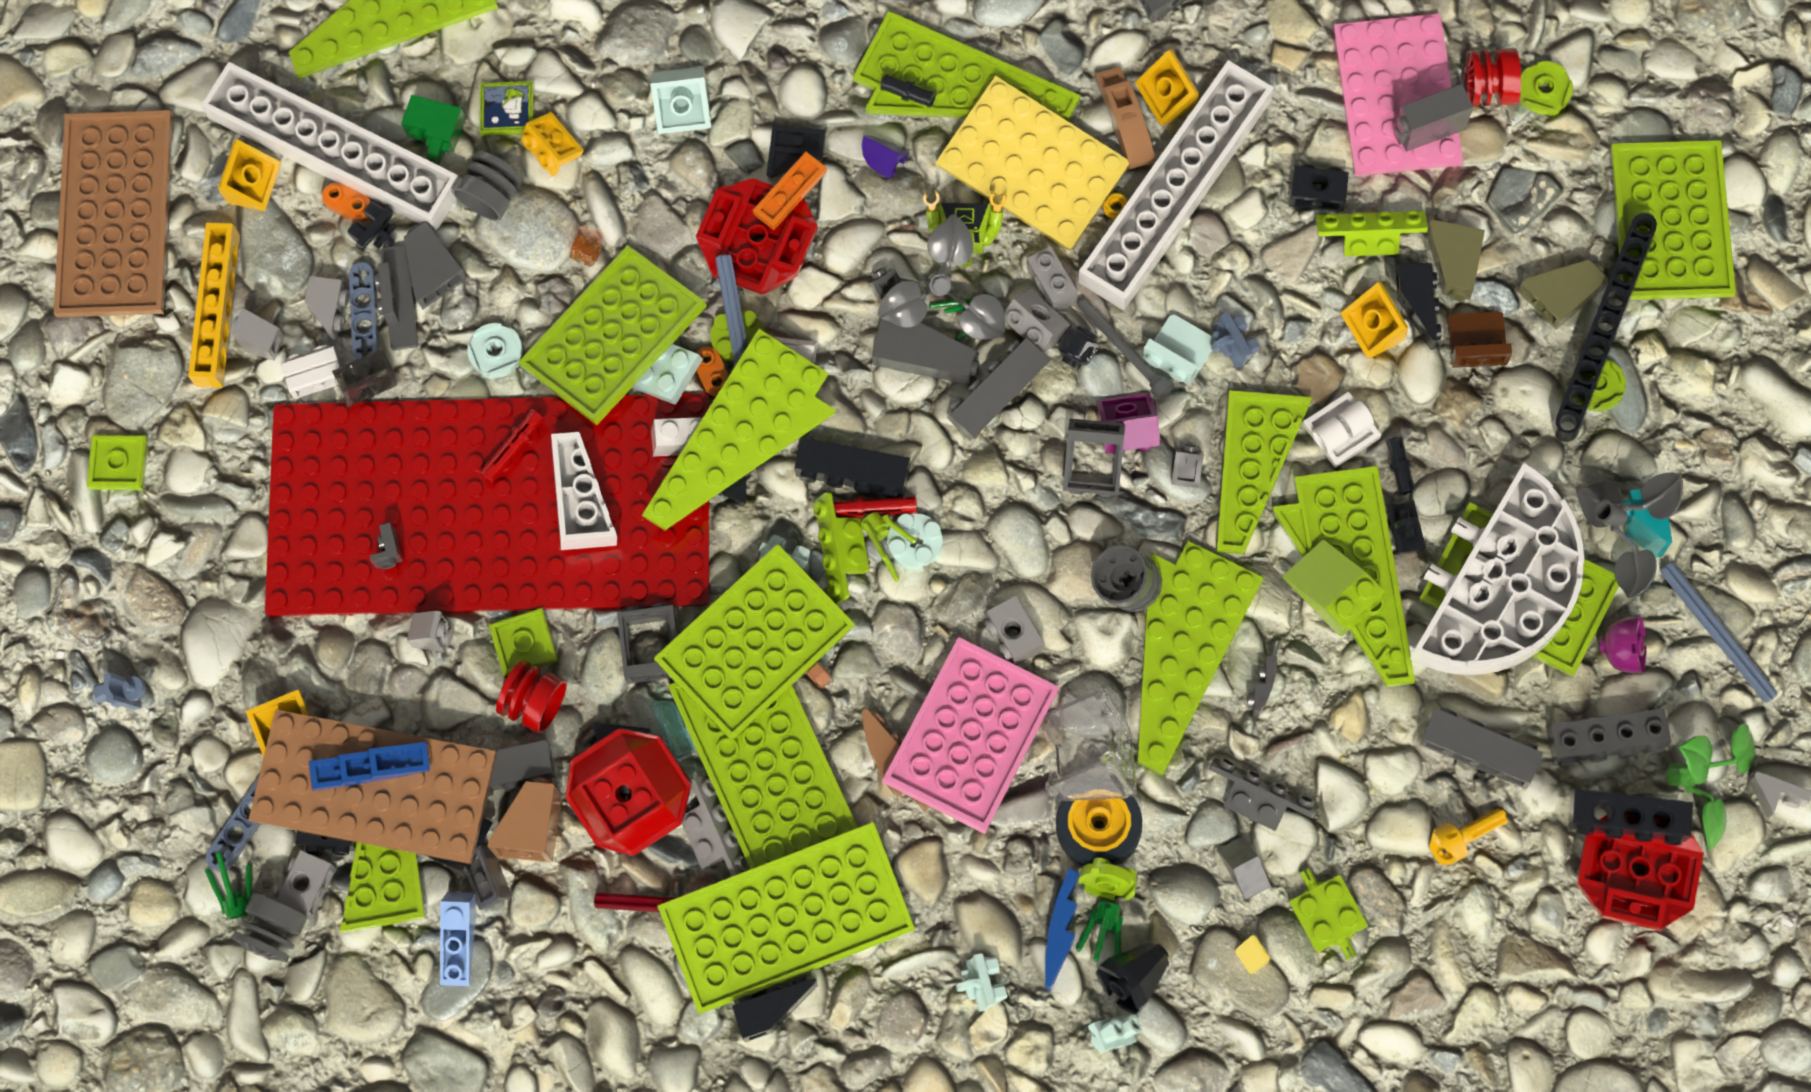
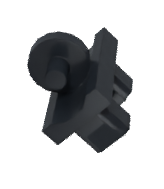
M372 201L363 212L366 217L373 221L368 229L356 220L347 230L349 236L356 242V248L361 252L367 248L376 236L378 238L373 243V246L377 249H380L384 243L389 246L395 243L390 235L396 228L389 224L385 230H382L393 216V210L390 207L386 206L383 208Z
M1414 500L1401 504L1387 505L1386 511L1397 555L1425 550L1426 545Z

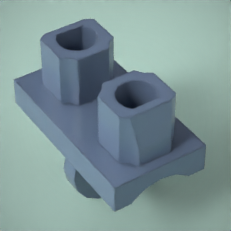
M1229 312L1222 314L1220 321L1212 327L1214 330L1212 335L1216 342L1211 345V349L1214 353L1222 351L1226 358L1230 357L1237 369L1242 367L1250 357L1257 353L1260 345L1256 338L1244 339L1241 333L1247 328L1243 316L1231 317Z
M107 673L103 675V683L94 685V696L97 702L111 703V706L117 708L121 706L132 710L142 708L139 699L144 695L146 686L145 682L139 677L130 676L126 678L113 673Z

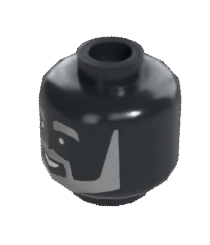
M1079 325L1076 329H1068L1058 346V351L1064 355L1062 361L1074 368L1078 364L1082 366L1088 365L1099 347L1098 342L1095 340L1097 336Z

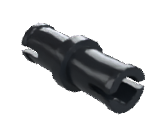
M885 74L881 82L880 90L898 95L903 101L908 102L911 100L928 108H931L934 104L936 92L917 86L914 81L908 80L906 82Z
M1394 437L1386 440L1392 463L1389 467L1390 471L1394 472L1398 495L1415 492L1416 488L1410 470L1412 462L1407 458L1404 438Z

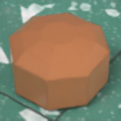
M816 662L806 672L820 689H823L831 682L829 671L820 662Z

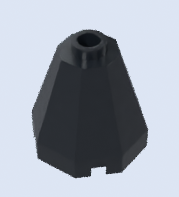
M1148 942L1107 958L1098 967L1096 975L1103 990L1109 996L1114 992L1119 997V1000L1115 1003L1121 1009L1137 1015L1149 1001L1170 964L1168 960L1169 954L1162 945Z

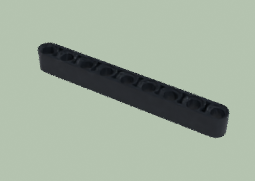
M1640 213L1632 220L1558 411L1554 433L1563 442L1575 440L1580 433L1653 243L1657 222L1654 216L1649 213ZM1646 226L1650 231L1641 233L1637 230V227ZM1636 250L1641 255L1639 257H1631L1627 252ZM1626 274L1631 277V280L1624 282L1619 280L1618 276ZM1610 299H1618L1622 304L1620 306H1612L1608 301ZM1608 323L1613 329L1604 331L1600 329L1599 325ZM1596 347L1601 349L1603 354L1596 356L1591 354L1589 350ZM1583 372H1589L1594 378L1583 380L1579 375ZM1580 397L1584 400V403L1582 405H1574L1570 399ZM1566 421L1571 422L1575 428L1564 430L1560 424Z

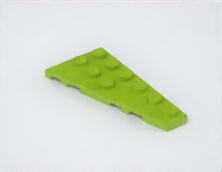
M1229 390L1216 552L1245 554L1313 397Z
M357 843L350 874L351 881L348 896L345 899L343 921L341 922L339 932L342 934L425 919L426 912L418 854Z

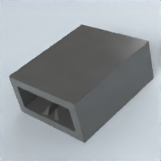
M1457 85L1401 106L1396 128L1394 129V136L1399 145L1403 144L1406 152L1466 130L1473 106L1463 85Z

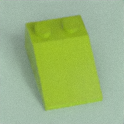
M1324 539L1282 576L1340 637L1345 635L1382 601L1385 591L1366 571Z

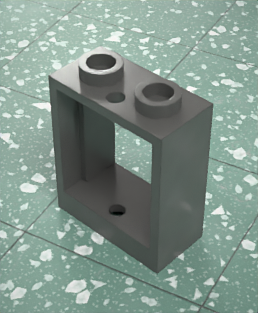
M1069 419L1063 491H1069L1077 495L1094 493L1101 497L1119 496L1125 423ZM1075 441L1116 445L1113 477L1072 473Z
M656 603L652 605V608L628 607L624 609V612H618L623 672L627 684L671 679L656 662L632 665L628 626L668 620L672 642L678 636L677 618L673 605L668 606L667 603Z

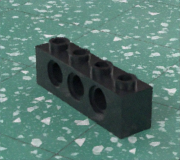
M1574 789L1570 794L1568 829H1575L1576 833L1580 835H1593L1594 832L1605 833L1606 837L1620 839L1623 838V835L1635 836V840L1640 842H1652L1653 839H1662L1668 845H1682V842H1686L1691 837L1693 802ZM1594 809L1604 810L1607 814V821L1598 820L1594 816ZM1625 812L1633 813L1637 818V824H1628L1624 820L1623 814ZM1659 815L1663 817L1666 821V827H1657L1653 822V816Z

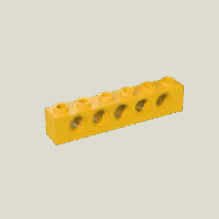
M206 223L188 373V377L196 387L223 388L240 243V234L232 223Z

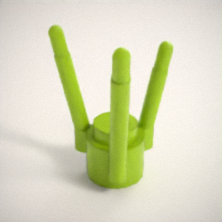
M878 512L871 513L863 519L861 526L872 540L894 581L899 582V576L880 541L888 536L889 526L912 543H916V539L893 522L888 514L881 517Z

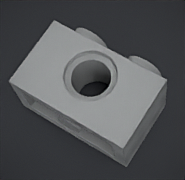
M1051 246L1027 258V271L1046 303L1056 312L1077 303V290Z
M1032 289L1013 298L1004 313L1005 322L1024 339L1028 338L1042 353L1059 344L1071 325Z
M1017 596L986 611L988 621L984 622L992 637L997 635L1001 642V645L998 646L1006 661L1010 659L1014 665H1017L1044 650V642ZM1009 627H1016L1020 630V634L1016 637H1009L1005 634V631Z
M300 850L298 856H294L288 866L289 875L285 883L281 882L276 890V901L304 914L312 921L337 869L331 863ZM309 878L308 888L298 891L299 881Z

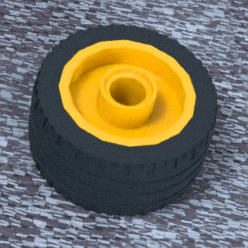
M1099 779L1083 782L1074 787L1063 798L1056 816L1058 841L1063 851L1081 866L1092 864L1095 858H1104L1112 865H1119L1132 855L1141 838L1143 821L1137 801L1127 789L1112 781ZM1096 822H1102L1104 828L1097 829L1093 825Z

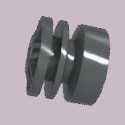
M476 151L472 156V162H469L466 166L470 175L462 174L452 188V194L473 212L487 219L499 221L509 207V201L506 197H515L517 194L516 189L521 188L524 180L518 171L502 159L484 151Z
M1117 545L1107 548L1097 557L1091 572L1093 589L1098 596L1124 611L1137 612L1147 609L1156 601L1161 592L1163 580L1159 567L1153 560L1129 546Z
M252 893L245 911L255 919L253 923L239 921L237 924L249 932L245 935L234 931L231 938L253 954L268 960H278L287 963L290 956L279 950V947L281 945L289 949L294 948L295 945L286 939L285 935L286 933L300 935L308 917L275 900Z

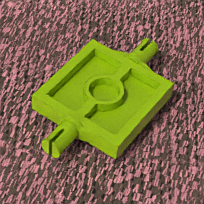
M1310 868L1306 869L1308 877L1302 871L1299 875H1301L1308 889L1302 895L1290 900L1289 904L1317 954L1329 947L1339 946L1346 960H1351L1348 950L1353 958L1358 954L1349 940L1357 932L1368 927L1366 920L1341 875L1326 882L1318 883Z

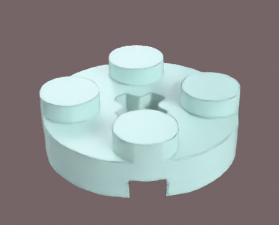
M490 323L478 328L474 332L470 345L468 344L467 353L472 366L483 377L489 379L504 377L520 366L518 362L523 355V345L515 330L502 326L499 323ZM496 345L498 348L503 347L498 356L489 355L488 353L492 351L491 346Z
M912 513L903 514L895 521L897 525L911 536L918 535L919 539L923 541L922 545L917 544L915 548L910 547V541H907L906 538L890 527L887 536V546L891 556L898 565L906 569L918 570L935 562L940 556L943 548V537L940 526L932 518L924 514Z

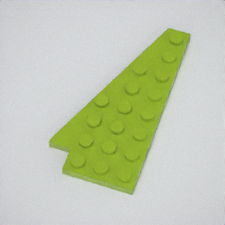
M890 11L885 16L853 75V82L874 90L865 108L866 113L872 115L967 118L995 76L1068 122L1081 100V95ZM885 74H889L906 82L908 80L914 81L917 86L935 91L936 98L933 106L928 108L911 100L906 102L898 95L880 90Z
M758 329L641 516L661 529L667 530L834 415L837 410L815 397L829 373L761 329Z
M1378 466L1294 477L1297 503L1273 506V515L1301 558L1324 539L1366 571L1385 591L1382 601L1353 626L1349 632L1385 687L1414 684L1415 677L1412 660H1410L1411 654Z

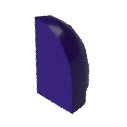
M870 135L863 136L861 146L863 157L867 164L873 170L889 179L895 176L896 166L898 163L904 165L910 152L881 138Z

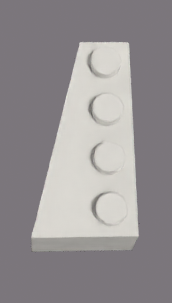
M580 433L551 434L561 550L617 546V534L602 498Z

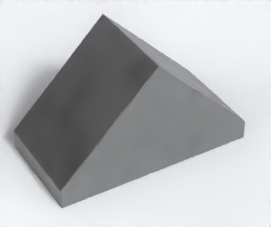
M1243 837L1217 850L1245 901L1271 887L1259 856Z

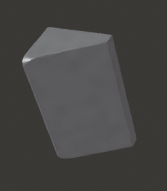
M480 846L477 856L466 876L472 892L476 893L478 908L483 910L511 898L512 894L498 858L488 846Z

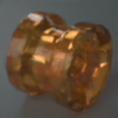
M583 234L578 235L572 245L570 259L575 261L581 260L586 266L592 267L601 252V242L596 240L590 241Z

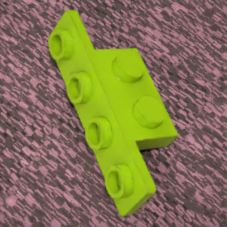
M1415 210L1375 213L1356 212L1349 214L1329 213L1316 215L1315 220L1318 236L1344 235V256L1399 254L1400 233H1422L1428 231L1425 211Z
M825 492L814 501V515L817 517L818 539L822 545L823 567L827 574V592L831 600L836 605H839L849 598L846 574H865L870 570L861 519L836 518L832 493Z

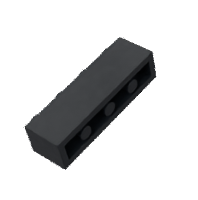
M801 437L794 470L796 477H799L804 482L815 483L817 480L827 482L828 486L834 488L848 486L853 487L855 491L860 493L874 491L881 493L886 498H893L897 496L904 497L911 463L909 457Z

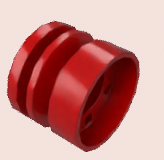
M1517 48L1497 49L1494 61H1491L1488 49L1481 51L1480 59L1477 50L1468 51L1464 68V87L1473 107L1479 106L1480 99L1483 106H1490L1492 94H1495L1498 105H1516L1519 103L1521 94V66Z
M521 660L514 666L501 688L496 703V712L502 716L508 715L512 721L518 720L523 715V726L541 734L550 726L557 715L565 697L567 682L550 672L541 678L540 667L534 666L531 668L529 662Z

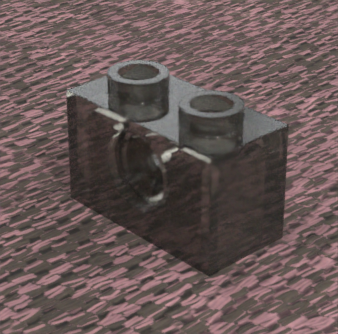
M383 349L332 371L336 387L347 408L398 386L394 370Z

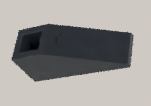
M1432 263L1398 264L1395 274L1397 300L1428 348L1434 350L1437 340H1441V324H1436L1435 315L1439 314L1440 308L1439 298H1434V289H1437L1438 283L1437 272H1432Z
M809 976L800 977L792 981V986L782 989L781 985L766 989L765 995L754 998L752 994L737 999L738 1004L732 1005L743 1041L746 1043L772 1034L818 987L816 979H809Z

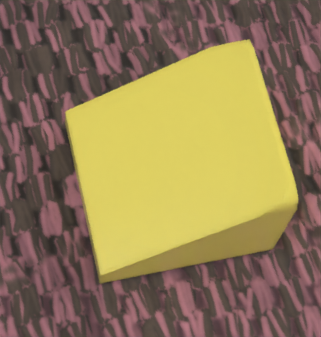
M1256 935L1249 937L1235 951L1250 974L1267 965L1270 960V956Z

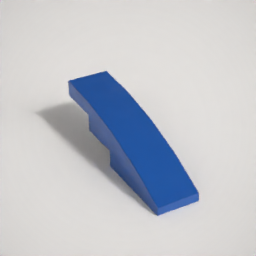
M426 742L372 748L366 752L342 754L336 758L308 762L312 791L376 782L430 771Z
M1070 868L1057 896L1049 927L1045 957V989L1051 991L1075 941V934L1068 932L1067 929L1077 910V903L1070 901L1069 898L1077 884L1079 873Z

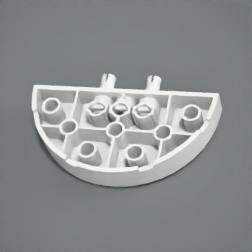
M1525 463L1521 466L1486 528L1480 529L1462 519V517H1459L1451 533L1473 544L1472 547H1474L1460 573L1454 576L1432 563L1423 579L1446 590L1445 594L1447 595L1417 644L1410 660L1425 667L1451 674L1477 675L1498 672L1524 662L1538 653L1554 638L1571 613L1577 601L1583 580L1584 550L1580 530L1565 499L1562 500L1553 489V485L1544 476Z

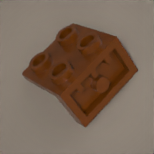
M1503 312L1448 315L1452 368L1508 365L1512 356L1511 343H1506Z

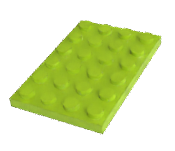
M1721 140L1611 144L1610 154L1619 254L1632 220L1636 215L1649 213L1654 216L1657 222L1655 237L1631 300L1734 297L1736 288ZM1646 226L1637 227V230L1641 233L1650 231ZM1636 250L1627 252L1631 257H1639L1641 255ZM1626 274L1621 275V281L1627 282L1631 280L1630 276Z
M627 245L518 363L530 375L594 424L598 425L707 305L704 300Z
M1469 502L1462 519L1482 529L1483 527L1486 528L1493 513ZM1453 533L1437 566L1454 576L1459 574L1474 549L1472 547L1473 544ZM1584 559L1581 589L1571 613L1554 638L1532 656L1571 677H1574L1619 588L1615 573ZM1428 581L1419 601L1438 610L1447 595L1445 594L1446 590Z
M777 544L654 657V661L732 742L855 627V623Z

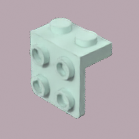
M1171 315L1154 341L1149 339L1144 346L1143 359L1151 366L1167 372L1175 380L1190 386L1212 353L1211 345L1216 340L1213 336L1177 315Z

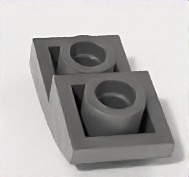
M1266 656L1264 664H1259V681L1264 683H1254L1253 692H1248L1247 708L1253 709V718L1260 716L1268 702L1276 676L1277 656Z

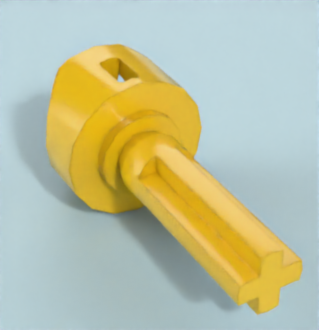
M1497 808L1459 829L1448 822L1435 828L1429 845L1430 852L1440 865L1453 864L1467 856L1466 844L1508 823L1506 812Z

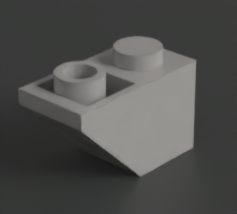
M310 276L305 303L330 338L337 340L338 332L342 331L344 327V316L342 313L344 306H347L349 302V290H347L342 280Z
M242 308L239 316H236L232 322L231 330L233 336L244 352L275 361L284 335L277 326Z
M439 611L414 613L407 641L412 648L445 653L446 645L451 644L453 629L450 628L451 626Z

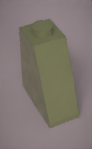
M1430 220L1427 238L1443 295H1447L1449 298L1457 301L1470 300L1474 290L1485 230Z
M1586 260L1526 278L1522 281L1518 292L1557 330L1604 289L1608 278L1601 266L1594 265L1590 260Z

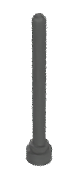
M1081 298L1077 301V306L1150 382L1151 392L1158 399L1165 397L1175 384L1167 376L1158 375L1086 299Z

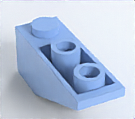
M447 892L441 900L440 985H470L476 921V893Z

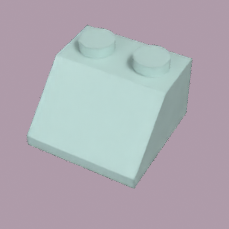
M704 67L651 73V90L658 134L711 128Z

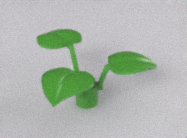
M1739 724L1732 734L1731 748L1734 756L1731 759L1711 762V742L1707 736L1700 735L1690 738L1678 747L1687 764L1671 763L1667 768L1666 776L1670 786L1685 787L1686 792L1695 793L1707 800L1703 806V825L1707 850H1712L1724 834L1727 822L1726 810L1721 799L1714 800L1712 795L1695 788V785L1706 781L1709 768L1736 763L1738 771L1744 773L1752 767L1755 759V742L1747 724Z

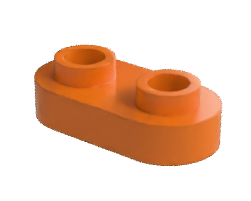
M331 183L324 188L322 199L329 210L353 222L357 220L359 223H363L369 220L363 214L366 207L371 203L367 196L341 183ZM339 192V196H338V197H336V198H332V197H331V195H332L333 193ZM356 204H362L360 209H354Z
M703 347L695 353L699 354L702 359L708 356L711 358V361L708 363L701 362L696 372L706 393L710 398L715 399L729 375L719 353L714 348ZM715 380L722 381L720 386L712 385Z

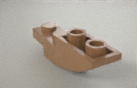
M1121 66L1095 73V81L1111 116L1112 128L1122 152L1128 160L1129 168L1155 162L1156 158L1143 114L1130 80H1126Z
M865 708L862 711L867 745L873 762L883 779L903 741L894 732L890 735L883 726L886 723L877 712L871 714ZM887 785L897 799L902 794H904L903 792ZM912 798L924 812L930 808V806Z

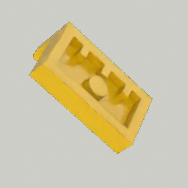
M552 112L526 123L521 137L525 148L530 150L542 168L546 169L552 177L558 174L560 166L581 157L584 150Z

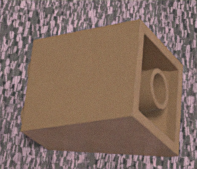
M535 778L534 782L526 781L488 841V847L496 857L553 863L562 795L556 786L551 784V780Z

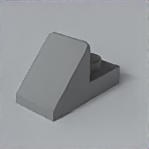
M1758 771L1749 780V784L1767 818L1774 814L1779 799L1782 800V804L1788 807L1799 808V806L1804 807L1811 798V790Z

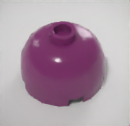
M1635 616L1619 618L1608 627L1606 637H1601V654L1607 655V660L1613 668L1626 673H1642L1645 670L1647 646H1644L1643 637H1646L1643 618Z

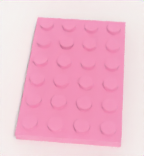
M1441 14L1334 24L1333 34L1354 176L1461 166L1463 164L1459 132L1407 152L1403 144L1399 145L1394 136V129L1396 128L1401 106L1452 88Z
M958 637L882 782L985 834L1060 687Z

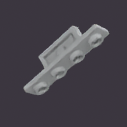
M709 776L692 778V787L700 806L685 814L682 825L701 869H708L724 859L732 877L750 870Z

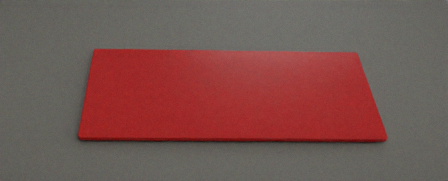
M706 393L682 394L676 405L651 395H625L598 425L594 424L560 397L277 404L273 409L265 613L268 616L422 613L430 611L536 610L539 608L543 610L652 607L656 603H667L668 606L673 605V607L706 606L709 603L710 500L667 530L661 529L641 515L679 456L653 457L651 429L654 419L702 418L710 407L709 395ZM531 409L535 410L545 421L532 434L528 445L524 444L495 478L494 482L490 483L479 474V471L512 434L511 429L514 426L518 427ZM580 433L602 498L617 534V546L561 550L551 434ZM391 523L397 533L403 561L396 563V566L390 569L376 568L372 564L370 556L382 552L377 538L378 535H381L379 525Z

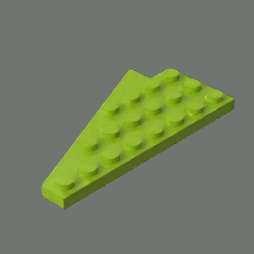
M349 0L290 50L289 55L298 79L496 10L498 6L495 0Z
M1190 541L1184 547L1176 565L1153 553L1150 556V559L1159 567L1163 581L1159 596L1147 608L1137 763L1162 776L1264 577Z

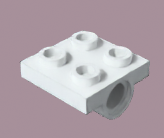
M1349 392L1303 421L1305 429L1335 468L1381 438V433L1374 426L1373 417L1367 407L1361 401H1356Z

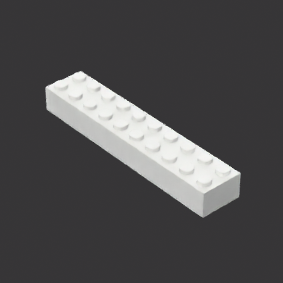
M1228 60L1083 264L1079 270L1078 283L1125 311L1272 101L1273 86Z
M228 62L201 104L209 119L337 183H341L385 207L388 206L393 211L419 224L426 221L435 232H437L456 201V197L452 194V188L459 179L457 174Z

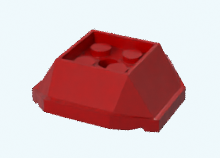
M751 178L731 186L717 188L696 234L697 242L712 277L719 279L715 259L717 256L728 254L732 258L736 285L761 295L797 277L818 230V225L805 199L803 198L780 225L773 230L753 214V209L770 192L774 185ZM756 235H763L765 237L760 242L752 241V238Z
M619 728L571 759L565 798L596 846L634 856L683 824L693 783L661 735ZM622 785H626L631 789L632 797L630 800H625L621 797L619 790Z
M1625 812L1623 814L1624 820L1628 824H1637V818L1633 813ZM1605 815L1599 820L1607 821V815ZM1659 815L1653 816V822L1657 827H1666V821L1663 817ZM1594 832L1593 835H1585L1576 886L1601 918L1660 931L1694 910L1704 852L1692 833L1686 842H1682V845H1668L1662 839H1653L1652 842H1640L1635 840V836L1623 835V838L1614 839L1606 837L1605 833ZM1632 864L1642 865L1645 869V876H1637L1632 870Z

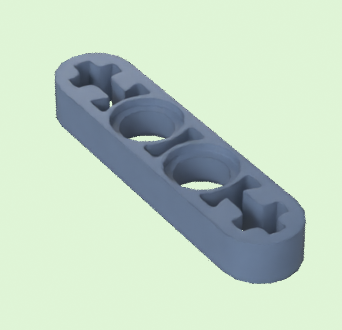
M359 262L354 264L349 271L352 352L358 363L368 366L376 362L379 357L377 293L374 279L375 272L369 264ZM361 271H365L367 274L364 276L366 288L361 287V282L356 277L361 275ZM362 295H368L371 298L370 303L365 307H359L356 304L357 299ZM368 320L372 323L371 329L367 332H360L357 329L361 321ZM362 340H367V346L370 349V352H368L367 357H363V355L359 353L364 351V343Z
M258 779L207 851V864L215 871L220 872L218 863L216 864L217 860L214 856L217 851H221L223 854L226 849L222 843L225 841L228 845L235 848L233 852L227 848L223 855L226 858V870H229L261 825L250 822L249 817L246 816V808L253 803ZM235 827H241L244 831L243 838L237 842L231 841L229 838L230 831Z

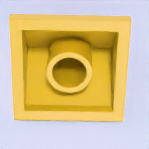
M1168 50L1134 82L1160 126H1164L1192 112L1198 103L1199 93L1173 50Z
M235 139L218 190L226 203L265 211L282 162Z
M1377 282L1340 313L1367 359L1404 342L1409 328L1381 282Z
M299 689L246 711L263 758L275 709L312 716Z

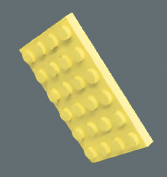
M997 76L991 81L935 162L937 167L989 200L991 194L995 191L994 200L1001 203L1003 202V194L1006 193L1007 201L1001 208L1070 252L1129 167L1128 160Z

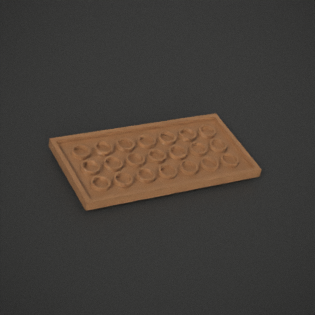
M171 110L65 114L54 315L56 317L164 314L173 126Z
M275 709L249 821L472 865L497 752ZM426 742L430 771L376 782L312 791L309 761L336 758L342 754L366 752L372 748Z

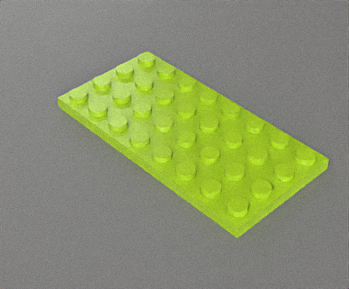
M676 683L668 685L750 869L858 828L793 686L786 690L731 742Z
M874 822L658 905L699 1015L915 930Z

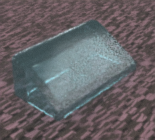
M674 701L652 702L653 709L674 756L679 759L693 753L695 747Z

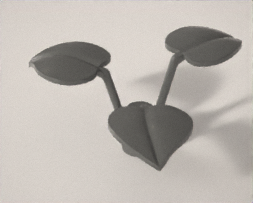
M951 214L931 232L927 242L930 256L936 262H946V265L939 269V272H933L927 277V287L924 288L922 294L919 285L914 281H902L894 285L883 297L877 315L879 318L897 326L913 327L918 325L926 316L927 305L923 299L927 297L929 292L937 296L948 294L966 308L960 314L958 322L967 335L983 340L1000 337L1005 332V316L1003 307L997 298L989 294H979L972 298L969 305L950 290L951 281L945 275V272L950 268L951 262L956 265H964L969 261L973 253V239L969 229L960 218Z
M1663 473L1648 480L1641 490V497L1646 502L1642 505H1627L1625 503L1620 505L1622 502L1620 488L1610 481H1601L1576 489L1579 504L1588 522L1598 528L1610 525L1611 531L1616 532L1633 550V552L1623 553L1615 565L1616 581L1627 598H1634L1640 595L1650 586L1656 574L1657 562L1652 551L1647 549L1639 551L1638 546L1619 529V526L1627 521L1628 510L1648 509L1650 515L1656 519L1671 517L1678 510L1683 494V479L1681 475L1676 473Z

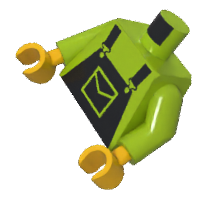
M935 190L936 198L932 202L926 200V192H924L923 200L928 205L926 216L930 233L951 214H954L964 222L973 239L972 254H982L985 246L991 245L1000 233L1004 212L1001 207L1007 201L1006 193L1003 194V202L1001 203L994 200V191L990 196L991 204L939 203V207H936V204L939 202L938 192ZM971 256V258L969 259V261H968L966 264H964V265H957V266H960V267H968V266H971V264H972V256Z

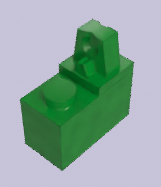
M411 94L401 124L405 133L410 138L415 140L427 139L426 147H429L426 157L428 161L440 165L445 152L455 151L466 117L461 107Z

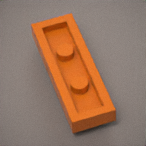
M805 152L753 209V214L775 230L826 174L827 167Z

